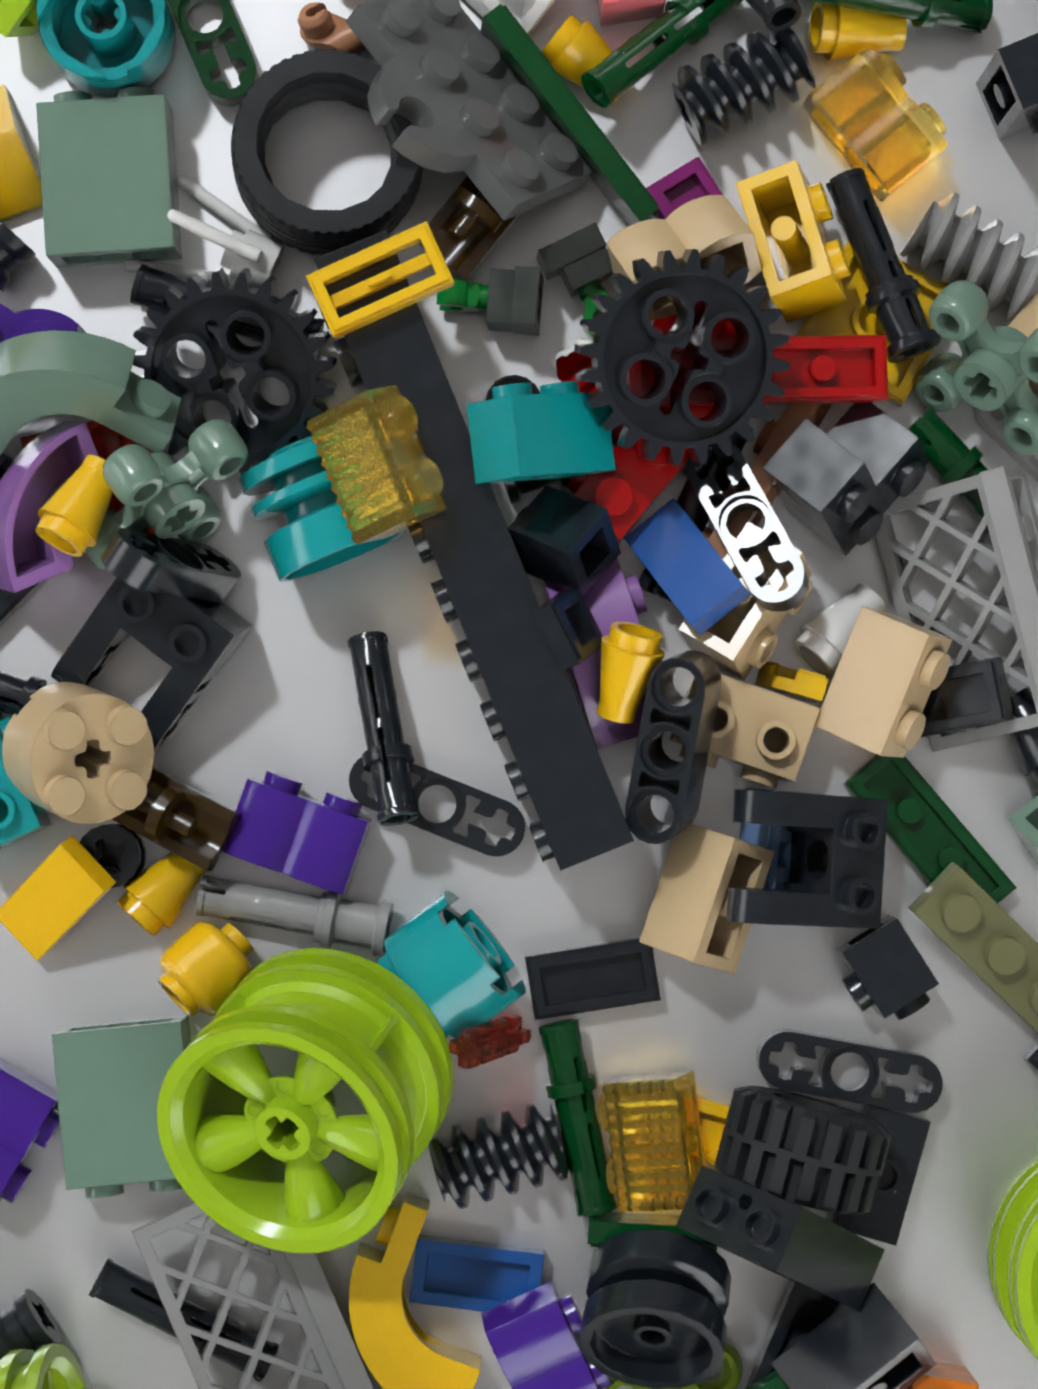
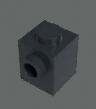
M548 485L542 489L527 507L520 511L515 521L508 527L527 574L566 590L576 586L577 589L579 588L582 596L589 591L621 554L606 508Z
M887 915L882 918L880 929L867 928L835 949L851 973L843 978L842 982L862 1012L872 1007L884 1019L893 1013L898 1020L904 1019L928 1004L931 999L926 992L939 984L899 920L893 916Z

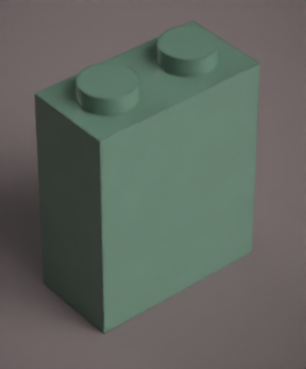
M127 87L118 90L117 97L92 99V95L88 92L65 91L55 94L53 96L54 102L36 103L45 251L48 259L57 268L119 264L130 260L148 262L182 259L180 226L169 221L167 218L169 210L175 209L179 211L176 183L173 111L165 95H155V90L149 87Z
M189 1016L68 1027L52 1034L66 1190L85 1188L86 1198H103L124 1193L123 1184L148 1182L149 1191L151 1192L182 1189L168 1165L160 1143L157 1127V1104L161 1085L168 1070L191 1042Z

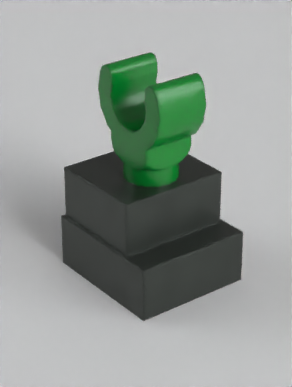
M596 222L539 249L536 257L547 281L560 275L570 296L578 294L584 309L582 319H593L594 313L600 310L591 298L594 294L608 296L601 282L609 279L613 274L606 242ZM584 329L589 339H594V334Z
M515 266V270L490 268L489 286L453 279L454 286L437 293L436 304L440 305L439 310L487 311L486 324L489 330L539 336L544 278L539 267Z

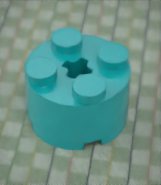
M37 0L39 31L48 53L67 80L84 92L99 97L112 98L117 97V91L122 88L148 87L160 77L171 59L175 45V22L165 0ZM116 18L118 23L112 30L104 29L101 33H98L96 26L100 21L110 25Z
M445 891L384 940L387 953L379 958L377 962L380 966L402 979L421 997L436 1017L446 1039L451 1036L463 1042L526 993V988L523 980L512 987L505 973L515 965L486 924L472 909L462 916L457 913L450 905L457 901L459 897L450 891Z

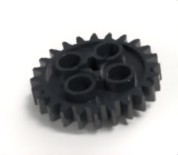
M686 249L682 256L680 267L677 266L675 257L670 250L659 251L657 271H654L644 258L633 260L635 280L632 282L620 273L612 274L610 280L617 295L612 298L602 294H594L591 298L595 305L603 312L600 320L581 319L580 325L585 330L594 334L593 343L578 345L574 348L575 353L592 358V367L575 375L576 380L595 383L597 388L583 403L585 407L589 408L602 406L607 408V412L597 425L600 430L608 431L619 425L623 426L617 443L621 448L629 449L641 438V458L653 461L659 454L662 446H664L667 464L680 466L685 448H687L693 462L703 465L707 464L708 445L710 444L720 455L728 457L732 455V445L729 437L731 434L751 442L755 437L747 421L751 417L766 421L772 419L773 416L769 410L761 403L764 396H784L785 391L771 382L770 379L772 372H782L790 369V363L773 358V349L784 345L790 340L788 335L770 334L768 327L781 316L782 312L780 309L760 310L758 304L768 291L765 285L755 286L746 291L742 288L747 279L749 271L747 268L736 267L727 276H723L725 267V256L712 255L703 269L701 268L698 249ZM662 296L671 300L677 313L676 322L672 329L664 334H660L653 328L649 318L652 304ZM702 301L705 304L704 314L698 320L693 332H691L694 323L695 305L697 302ZM722 319L731 322L737 335L736 344L732 351L724 356L718 354L711 343V332L714 326ZM674 347H686V353L694 357V363L691 368L679 369V363L670 359L671 351ZM639 360H645L653 368L655 375L654 384L648 393L637 397L628 388L627 374L634 363ZM705 382L713 390L715 401L710 413L698 419L690 411L688 404L689 394L696 385ZM672 383H674L671 392L670 410L667 414L663 415L659 409L661 401L666 397Z
M223 267L212 272L211 287L209 288L203 279L195 273L186 279L188 297L175 286L165 291L164 296L171 311L157 304H153L147 309L145 313L156 328L140 326L134 332L133 336L148 348L147 350L136 351L133 365L144 369V374L139 376L161 384L167 391L181 398L172 434L173 439L168 448V453L171 456L178 453L184 447L188 448V440L192 433L207 422L201 409L202 402L207 400L219 401L226 406L230 412V424L235 428L247 446L248 460L239 470L241 475L253 467L255 458H258L261 463L277 449L279 450L296 442L294 435L300 439H305L318 434L314 425L307 418L326 420L331 409L319 401L317 397L333 395L337 384L320 377V374L332 369L336 365L337 359L329 355H318L317 349L327 342L330 338L329 331L310 333L307 326L314 319L317 311L313 308L297 314L292 309L299 293L296 289L287 293L282 299L274 296L276 277L271 275L258 289L252 287L250 269L244 268L239 273L235 284H230ZM237 318H253L261 325L265 336L264 343L261 346H247L238 339L234 329ZM209 320H214L218 324L222 349L214 334L207 327ZM178 341H193L202 348L206 359L204 368L192 369L181 363L176 351ZM227 362L231 368L242 366L246 375L239 383L234 378L223 379L220 375V370ZM267 377L281 380L289 390V402L284 405H273L267 402L260 393V380ZM243 398L251 412L256 415L258 419L257 425L248 423L245 416Z

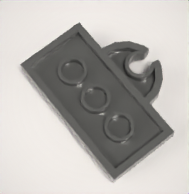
M370 0L358 4L346 20L351 30L382 67L373 78L367 95L370 115L375 126L386 125L394 114L407 118L413 125L404 129L392 147L401 155L423 168L442 173L464 171L503 221L580 188L593 173L579 155L574 143L563 135L539 105L534 93L521 83L500 57L497 47L492 41L484 37L462 9L459 0Z

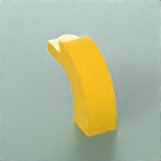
M408 1192L405 1194L401 1208L390 1205L384 1215L375 1241L387 1245L385 1251L360 1243L349 1286V1313L354 1339L367 1368L383 1389H474L481 1370V1356L445 1343L429 1334L417 1322L407 1303L404 1287L405 1272L430 1204V1200Z

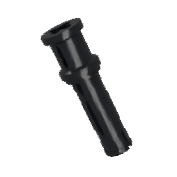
M850 169L831 178L826 187L838 210L855 257L866 279L869 289L865 295L867 310L870 314L877 315L884 335L887 337L889 345L887 347L888 362H902L931 350L942 339L933 328H930L917 297L922 292L918 280L913 279L912 275H906L902 264H900L892 239L870 190L871 188L864 169Z

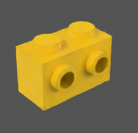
M797 160L736 182L748 226L755 236L760 266L769 296L776 307L781 310L786 322L788 323L846 302L847 298L841 279L850 276L851 272L839 239L829 242L823 222L833 219V214L822 183L810 185Z

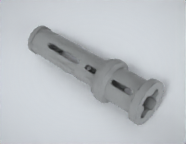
M209 875L202 877L200 886L203 890H198L196 901L197 916L203 917L206 915L314 935V942L319 943L321 947L330 948L333 943H340L371 949L375 957L381 958L385 954L384 940L390 934L394 907L393 901L383 900L380 905L343 899L341 894L329 891V893L323 892L320 898L212 878Z

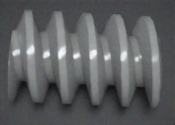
M953 191L938 203L934 201L900 255L905 257L917 247H923L920 268L925 271L939 260H944L945 266L942 282L948 284L960 274H966L967 281L975 283L980 288L985 286L989 289L987 294L989 311L1005 300L1010 302L1006 322H1008L1022 305L1038 279V247L1034 248L1024 257L1021 256L1025 237L1020 232L1015 233L1003 243L999 242L1003 222L998 218L991 221L981 230L978 229L981 208L977 205L972 206L960 216L956 215L959 194Z

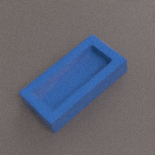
M674 497L624 537V540L699 635L703 634L751 595Z
M419 1234L416 1244L409 1302L484 1312L541 1285L544 1250Z

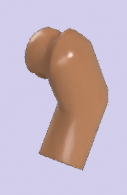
M320 2L309 3L299 12L297 21L300 27V35L311 48L316 50L334 49V51L338 52L342 50L350 54H358L366 49L346 23L347 19L328 11L325 4Z

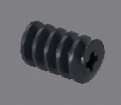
M790 27L782 31H770L768 29V39L759 31L748 34L745 40L746 51L736 42L725 45L723 49V62L714 54L702 56L700 61L701 75L690 65L679 67L677 72L678 86L672 83L674 97L690 133L701 147L708 145L707 124L712 122L726 136L731 134L730 113L735 112L749 125L753 123V102L758 101L769 114L776 112L774 92L781 90L792 103L799 101L798 80L803 78L810 87L816 88L815 78L806 52L798 36Z
M531 1103L526 1105L524 1125L519 1126L511 1113L506 1110L501 1112L499 1132L495 1133L487 1121L481 1117L477 1119L475 1139L470 1140L459 1124L452 1126L450 1146L445 1147L436 1134L428 1145L442 1197L445 1201L446 1194L449 1193L460 1209L468 1207L472 1186L475 1187L482 1199L488 1202L494 1198L495 1180L497 1179L500 1180L507 1192L513 1195L519 1190V1179L522 1172L525 1173L535 1188L543 1185L544 1168L546 1165H549L560 1181L568 1177L569 1166L552 1104H550L549 1118L544 1119L535 1105Z

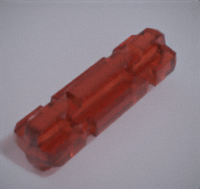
M509 1014L491 1020L486 1024L462 1030L460 1037L450 1040L449 1053L457 1055L459 1067L471 1069L480 1064H485L505 1055L518 1052L519 1045L530 1042L531 1030L522 1027L521 1016Z

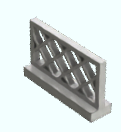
M1024 465L1000 466L980 472L972 477L897 498L883 514V522L876 533L897 616L918 624L917 618L925 622L923 627L932 631L936 629L961 644L962 648L952 666L967 663L972 652L984 659L1001 657L978 641L994 613L1012 623L1017 636V642L1008 658L1002 657L1006 679L1008 680L1011 675L1030 687L1037 712L1018 718L1014 716L1015 720L969 728L965 731L949 735L947 733L931 735L929 739L932 751L935 752L1038 727V518ZM978 490L984 516L974 535L947 520L946 517L958 495ZM942 500L936 512L923 506ZM911 510L930 521L915 551L896 540L890 518L891 514ZM940 528L968 544L952 574L924 558ZM988 532L990 534L993 547L984 542V539ZM978 551L995 560L998 564L1001 578L990 597L962 581ZM901 556L909 561L905 570L903 567ZM919 567L946 583L931 613L915 604L911 598L909 585ZM956 590L984 606L969 636L941 620ZM1004 594L1006 595L1009 608L1000 604ZM1021 656L1025 670L1016 665Z
M194 1202L131 1231L198 1389H226L211 1383L206 1372L216 1344L249 1355L237 1389H248L259 1359L292 1371L286 1389H296L301 1375L325 1383L327 1389H374L316 1253L299 1254L267 1248L269 1254L254 1249V1243L247 1240L244 1244L212 1233L211 1229L214 1220L208 1215L202 1229L190 1225L186 1222L205 1214ZM175 1227L199 1236L185 1272L160 1264L150 1239ZM207 1239L241 1252L228 1288L193 1276ZM250 1255L274 1264L279 1275L270 1304L236 1292ZM165 1274L182 1280L175 1297ZM190 1283L224 1296L211 1332L185 1323L180 1309ZM284 1292L288 1296L294 1313L279 1308ZM233 1299L266 1311L253 1348L219 1336ZM276 1315L299 1323L305 1336L295 1363L262 1351ZM191 1334L207 1340L201 1358ZM310 1351L320 1372L305 1367Z

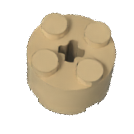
M61 682L40 688L29 696L32 699L22 708L19 714H13L3 736V764L6 774L14 786L31 802L63 819L81 824H95L108 821L142 804L147 794V784L153 769L154 744L147 720L141 711L122 699L87 685Z

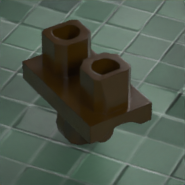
M467 175L428 225L448 269L462 280L468 281L521 214L503 221Z
M153 767L147 784V794L142 804L133 810L123 812L112 820L206 871H213L241 813Z

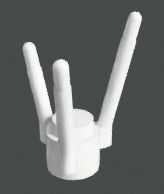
M179 176L176 179V183L181 189L241 232L234 230L232 235H229L175 209L168 211V220L225 248L220 265L231 270L230 274H227L230 284H235L239 273L244 268H248L252 276V286L259 289L271 275L274 276L284 250V244L273 240V236L268 234L262 227L249 221L203 187H200L186 176ZM130 260L124 262V268L129 272L137 273L141 264H145L150 268L186 279L197 273L200 277L211 280L213 272L152 261Z

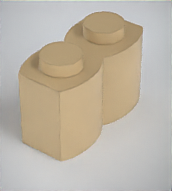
M708 195L691 200L674 210L666 219H649L637 222L619 231L606 243L613 274L620 273L632 282L635 280L633 260L644 258L653 270L657 271L658 252L665 250L672 252L678 267H680L681 259L686 249H698L702 269L712 255L725 256L723 276H727L736 267H745L749 270L744 285L761 272L754 233L724 195ZM665 296L658 298L650 308V320L676 314L674 304Z

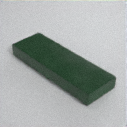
M875 754L842 782L853 797L888 799L886 836L928 885L953 862L960 866L997 904L1017 888L906 757H887Z

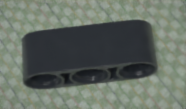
M688 650L660 662L652 670L648 680L625 807V819L630 831L639 840L648 844H660L678 835L695 820L699 809L721 690V672L717 663L709 655L701 651ZM677 667L687 669L694 675L697 682V693L694 699L685 698L676 691L673 684V675ZM665 731L675 733L683 740L685 745L683 762L670 759L665 754L662 747V737ZM653 795H660L671 803L674 810L672 824H665L653 815L651 810V798Z

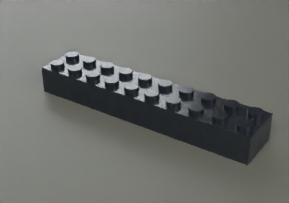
M384 230L314 259L317 269L324 268L390 238L387 230ZM397 254L325 286L329 296L401 264ZM406 278L336 310L339 318L409 287L408 280ZM417 303L344 335V338L333 342L351 387L353 388L363 383L365 385L369 398L357 403L375 447L388 442L394 458L382 462V465L398 504L402 505L409 501L413 504L418 518L407 522V527L422 563L436 561L442 579L430 584L446 623L459 619L467 639L456 643L455 646L470 682L480 678L484 680L491 700L479 705L494 742L507 737L515 761L505 764L504 767L517 800L521 801L528 797L532 799L540 820L528 824V827L542 861L545 862L555 858L561 871L633 842L634 839L565 670H560L531 613L539 607V604L490 483L475 484L470 434Z

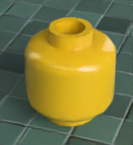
M196 922L161 955L160 966L163 975L158 979V983L166 994L189 1016L194 1017L198 1012L208 1016H215L228 996L246 975L253 970L247 956L254 949L244 935L230 923L219 929L209 922Z

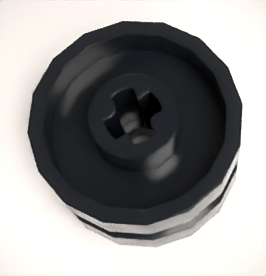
M660 1229L630 1230L607 1238L594 1249L589 1266L586 1288L588 1299L583 1312L579 1345L586 1360L605 1375L626 1384L652 1389L683 1388L704 1382L719 1370L724 1357L727 1329L724 1317L729 1305L731 1274L726 1260L708 1244L686 1234Z

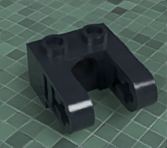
M116 578L56 664L51 677L58 683L73 682L90 686L104 669L128 634L172 667L141 711L147 720V725L152 735L155 754L171 737L213 677L219 674L253 625L223 602L218 603L138 590Z
M735 789L733 822L787 826V831H792L789 882H784V889L728 887L726 920L768 925L880 929L888 799Z

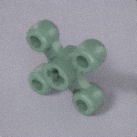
M967 280L954 281L946 286L934 299L929 309V322L938 335L946 340L956 341L959 344L962 357L955 353L944 352L931 358L916 378L915 392L925 406L928 408L933 407L938 412L948 411L956 407L963 399L973 407L984 411H995L999 408L1004 417L1002 436L1009 447L1024 455L1038 453V395L1032 393L1029 379L1038 384V328L1029 337L1009 326L991 328L987 320L989 300L986 293L973 282Z
M213 419L198 427L188 440L189 453L178 462H175L168 452L160 451L150 454L147 449L137 444L121 447L106 459L103 464V477L118 500L125 506L118 512L110 509L107 510L96 546H87L85 550L98 568L109 571L102 563L100 557L121 528L145 532L151 527L158 538L167 539L178 536L179 539L194 542L206 539L218 528L221 523L220 510L201 485L209 478L218 481L231 477L248 460L247 446L229 422L222 419Z

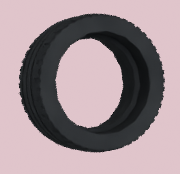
M319 49L315 52L305 51L302 54L292 55L291 58H285L280 63L274 64L269 71H265L260 78L256 79L252 88H249L236 114L231 136V158L234 177L241 199L253 218L268 234L275 237L277 241L290 248L294 247L300 252L312 255H325L384 230H387L390 234L406 216L419 191L423 167L404 157L392 147L404 129L413 125L407 118L394 114L389 122L383 126L391 145V166L382 186L368 200L343 210H313L291 201L274 186L265 165V143L271 129L293 108L314 100H339L370 113L367 95L373 78L381 69L380 65L373 63L370 59L361 58L358 54H350L347 51H334V49Z

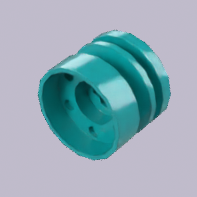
M350 429L334 434H318L296 441L275 451L265 461L255 465L238 479L244 495L253 496L274 491V493L263 498L250 509L254 519L263 520L282 516L286 519L287 525L275 531L264 541L279 581L287 582L340 565L393 541L405 532L389 492L382 491L359 495L357 491V486L369 480L380 470L377 460L373 458L346 463L366 451L370 446L363 429Z

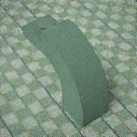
M52 330L19 335L0 343V455L13 436L24 425L37 418L57 414L75 415L93 420L153 452H160L172 438L181 398L167 391L161 384L133 373L131 368L136 350L105 337L75 331Z

